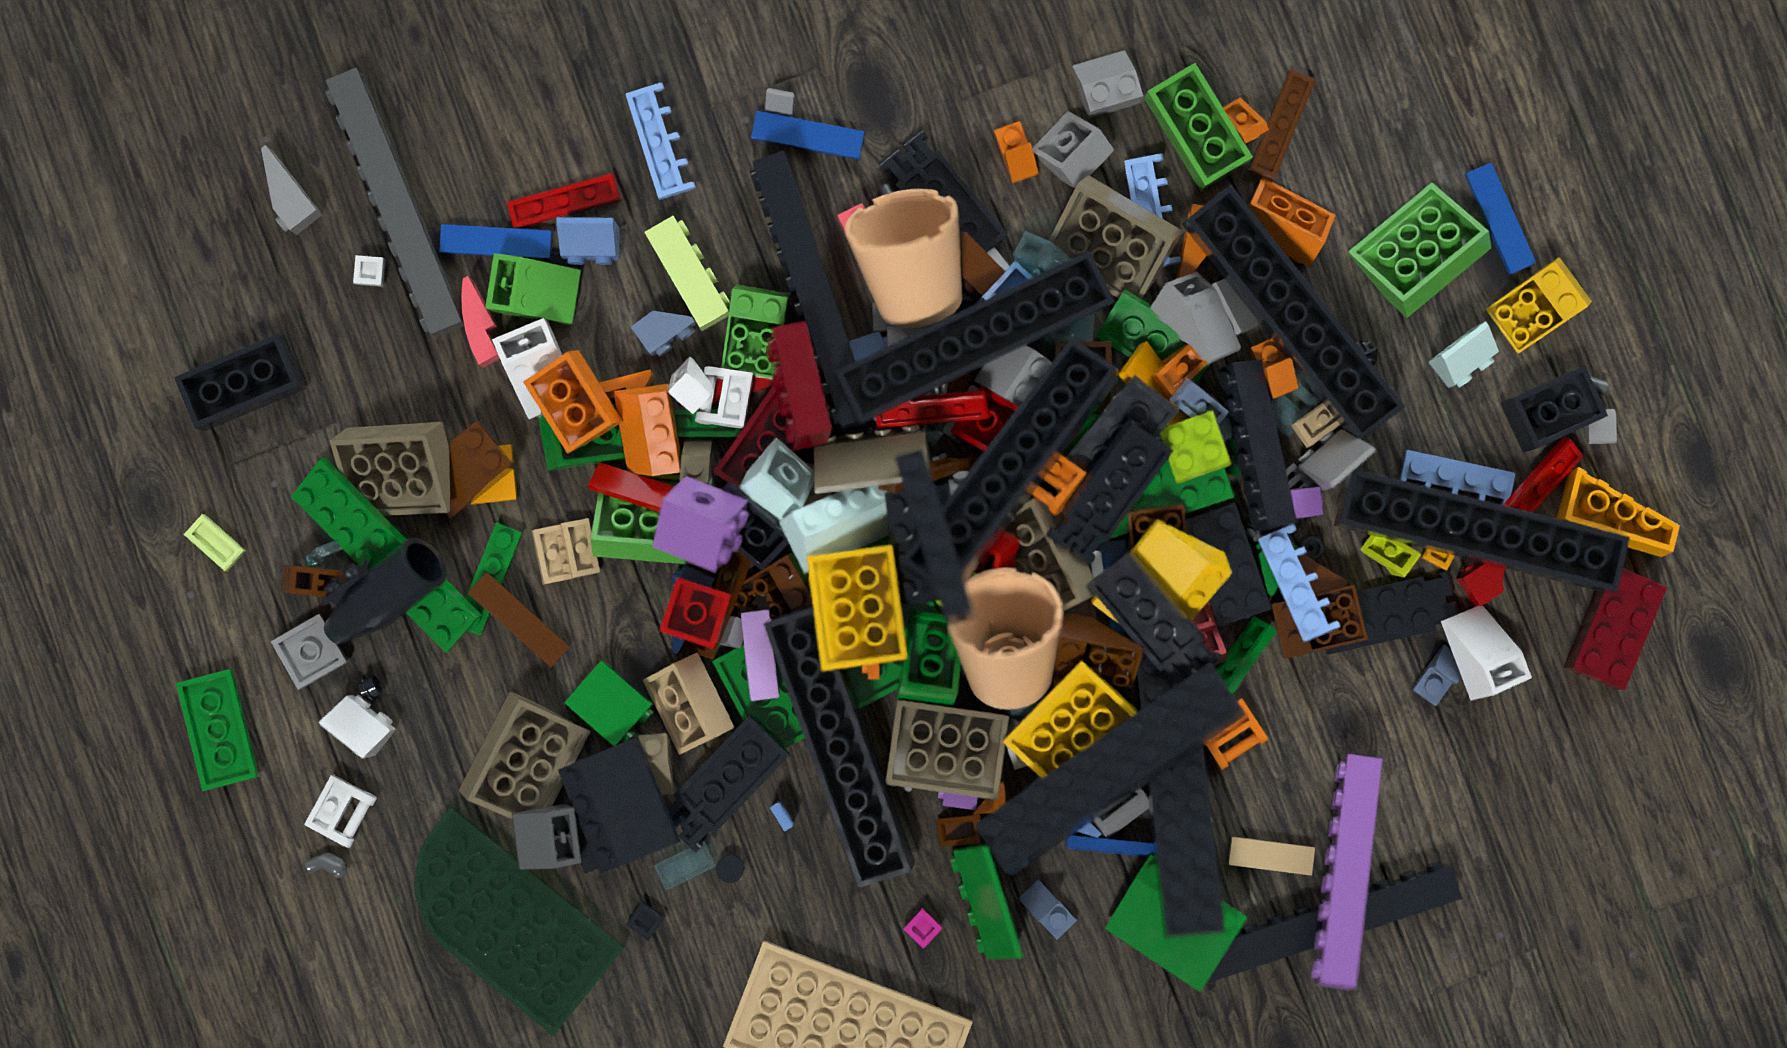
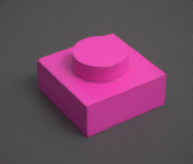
M921 908L904 926L903 930L924 949L943 927Z

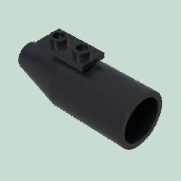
M409 538L369 570L366 568L370 562L364 559L357 566L354 563L351 564L343 572L342 578L339 580L336 577L332 579L324 588L327 593L321 601L324 606L329 602L336 606L324 623V632L328 639L335 644H343L387 628L443 585L446 581L447 570L437 550L422 539Z

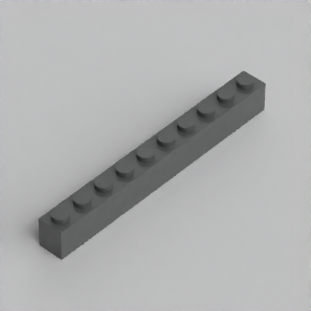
M353 68L327 79L326 82L329 89L325 90L326 95L332 106L336 104L339 112L336 115L337 122L342 131H347L350 138L346 140L347 146L352 156L357 155L360 165L356 166L361 179L363 181L367 180L371 190L367 191L368 197L373 206H378L381 213L380 216H377L379 224L384 232L388 230L391 241H388L389 248L394 257H399L402 264L398 269L404 282L409 281L412 289L409 292V296L414 307L419 306L423 316L419 320L425 333L430 332L436 338L463 327L462 313L363 74L357 68Z

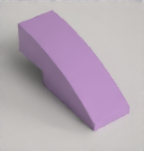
M769 609L741 612L751 701L778 698L780 694L776 658L764 627V623L770 618Z

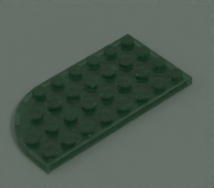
M451 807L426 838L417 858L418 863L414 880L415 899L425 926L446 950L554 1037L625 946L530 869H519L518 859L455 808Z

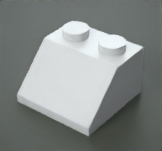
M359 694L356 697L354 695L346 696L319 722L320 725L361 758L375 756L396 731L391 726L393 721L382 712L375 713L369 708L371 703Z

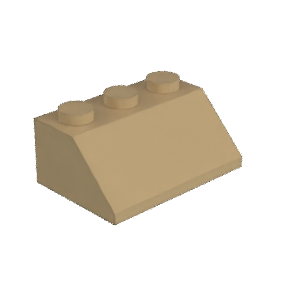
M698 652L643 680L679 755L734 728L730 716Z

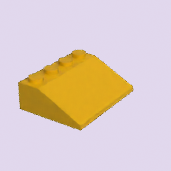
M1156 520L1132 550L1191 620L1232 573L1224 552ZM1095 595L1091 600L1092 604L1120 624Z
M892 545L808 556L807 562L822 671L907 659Z
M1080 661L1002 741L1036 774L1043 778L1139 711L1084 662Z

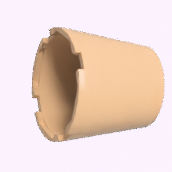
M910 189L873 199L874 205L865 210L859 207L847 220L845 232L882 319L892 326L917 328L937 323L953 314L962 301L959 222L955 201L950 196L945 198L939 196L936 190Z
M998 568L981 572L965 582L975 618L950 625L948 629L969 685L976 697L985 704L995 708H1023L1038 701L1051 685L1062 621L1061 601L1054 587L1035 573H1032V575L1019 573L1016 568Z

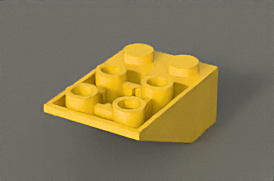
M1558 257L1485 310L1519 354L1584 310L1592 301L1560 257Z

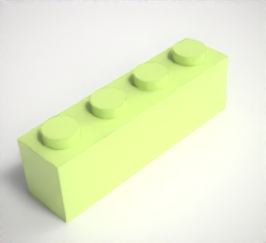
M674 216L645 231L647 238L700 329L703 331L728 317L729 311L727 308L730 307V301L724 291L718 293L713 284L718 281L710 267L706 270L703 268L700 260L704 257L696 244L691 246L686 237L690 233L682 220L677 222Z

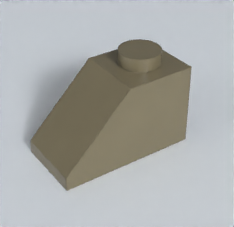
M685 438L681 457L680 482L687 476L710 485L713 439Z
M667 733L639 736L662 796L674 795L670 738Z

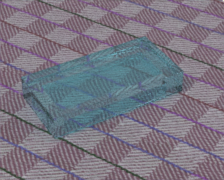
M705 840L701 842L703 846L696 853L691 848H688L654 865L665 890L716 867V863Z

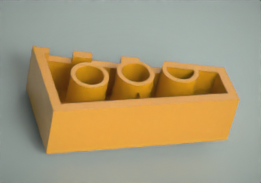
M1580 467L1567 474L1556 519L1629 536V548L1659 557L1674 551L1680 525L1649 507L1645 508L1636 503L1632 497L1625 493L1621 494L1610 488L1606 482L1586 474L1587 471Z

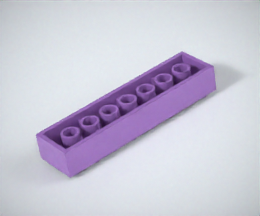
M1348 754L1343 761L1339 762V765H1336L1334 781L1339 782V786L1336 789V793L1333 792L1331 809L1336 811L1335 817L1333 816V819L1329 821L1328 837H1332V844L1329 845V848H1326L1324 865H1329L1326 876H1323L1321 893L1326 894L1325 901L1319 905L1318 921H1322V927L1319 932H1316L1314 949L1319 950L1318 959L1312 962L1311 978H1315V985L1348 991L1356 988L1382 759Z

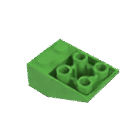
M494 253L485 308L491 313L538 320L544 318L551 322L573 325L581 270L523 257Z
M737 284L732 288L721 368L751 372L754 376L772 379L774 363L768 362L766 354L767 338H771L772 328L786 325L790 293Z

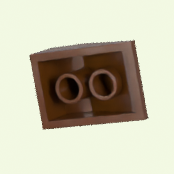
M477 421L448 444L450 460V511L446 514L450 519L457 516L516 468L515 464L493 437Z

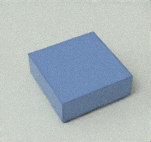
M778 801L773 804L770 809L783 830L787 831L793 827L794 821L783 803Z

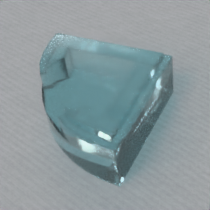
M337 541L329 542L315 548L306 556L305 560L309 567L338 553L342 550V547Z

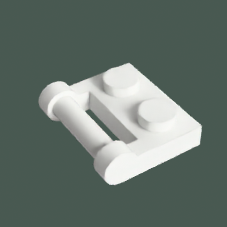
M705 367L704 374L713 385L712 397L714 396L716 379H724L717 414L710 413L711 401L706 408L700 409L696 413L695 422L743 429L748 412L754 378L753 373Z
M331 775L304 825L350 848L354 842L353 836L369 806L374 805L377 797L335 775ZM355 797L360 802L343 833L335 829L352 798Z

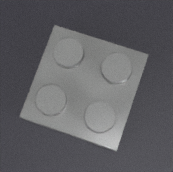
M322 614L314 616L271 641L298 690L305 688L349 662L340 645L333 643L324 632L326 620Z

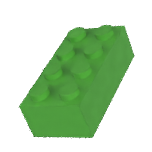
M1196 63L1147 91L1144 98L1201 192L1244 167L1253 158Z

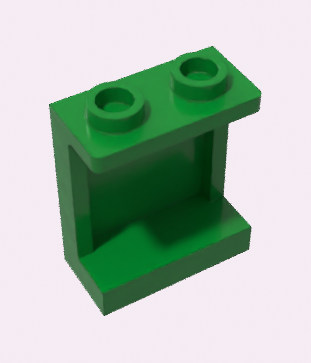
M601 660L564 703L609 743L616 746L633 737L635 732L632 729L638 722L643 725L653 714L650 708L654 703L647 700L616 673L609 663Z

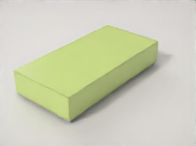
M202 514L184 534L224 571H228L246 551L205 514Z

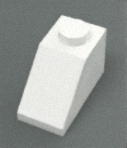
M689 356L671 375L668 393L693 414L698 408L701 410L706 408L712 401L713 385L694 359Z

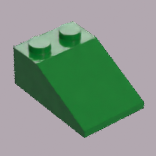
M544 415L538 416L547 471L625 459L619 424L600 437L567 453Z
M910 610L905 638L907 659H903L901 663L897 699L952 708L958 692L961 661L944 615Z

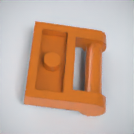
M1061 455L1044 478L1045 481L1058 489L1060 493L1055 498L1038 486L1032 495L1049 506V510L1052 513L1058 515L1065 507L1066 502L1086 479L1087 474Z
M1242 698L1237 701L1247 716L1205 744L1221 770L1228 767L1230 761L1256 744L1260 743L1262 745L1268 741V737ZM1250 727L1253 734L1224 753L1220 752L1219 746Z

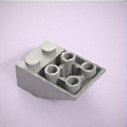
M1198 272L1166 283L1150 307L1162 322L1168 324L1181 340L1187 342L1197 352L1198 356L1208 363H1212L1241 349L1217 290Z

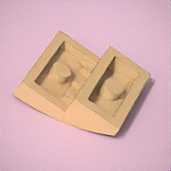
M589 518L531 531L543 585L600 572L598 559L592 553V532Z

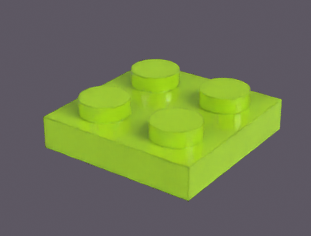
M1213 410L1165 427L1160 433L1163 443L1173 450L1169 461L1178 484L1232 465Z

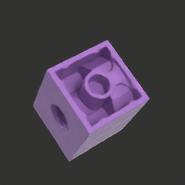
M685 476L663 499L653 547L715 572L722 563H727L732 551L736 552L740 547L742 536L739 533L748 518V512L745 511L748 500Z

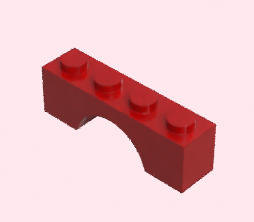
M1473 562L1461 569L1462 575L1456 578L1473 606H1482L1504 592L1503 574L1505 568L1482 562L1477 565Z

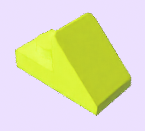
M1370 535L1360 549L1365 555L1385 566L1392 575L1405 577L1421 556L1418 551L1404 543Z

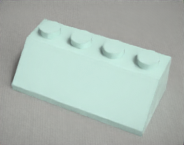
M878 485L843 490L793 511L779 523L804 573L809 571L808 556L858 550L889 536L884 495L887 491L879 490Z

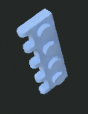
M663 83L626 93L659 200L696 188L694 182L686 184L682 182L678 168L688 165V161L686 158L675 160L670 142L680 139L678 132L667 134L662 116L668 115L672 111L670 106L659 109L654 94L664 90Z
M1163 154L1125 160L1131 201L1163 219L1162 214L1173 211L1172 205L1160 206L1157 187L1167 185L1168 182L1167 178L1156 180L1153 163L1164 160ZM1168 257L1164 266L1181 263V257Z
M1410 450L1404 451L1399 480L1406 482L1408 479L1423 482L1425 487H1431V484L1450 488V493L1458 494V490L1477 494L1478 500L1484 501L1485 496L1502 499L1501 505L1511 496L1515 473Z
M1292 524L1259 538L1258 542L1303 642H1307L1341 626L1338 621L1327 624L1321 608L1329 605L1330 602L1328 598L1317 601L1309 582L1318 579L1317 573L1305 575L1298 557L1306 554L1307 551L1305 547L1294 551L1287 535L1297 530L1295 525Z

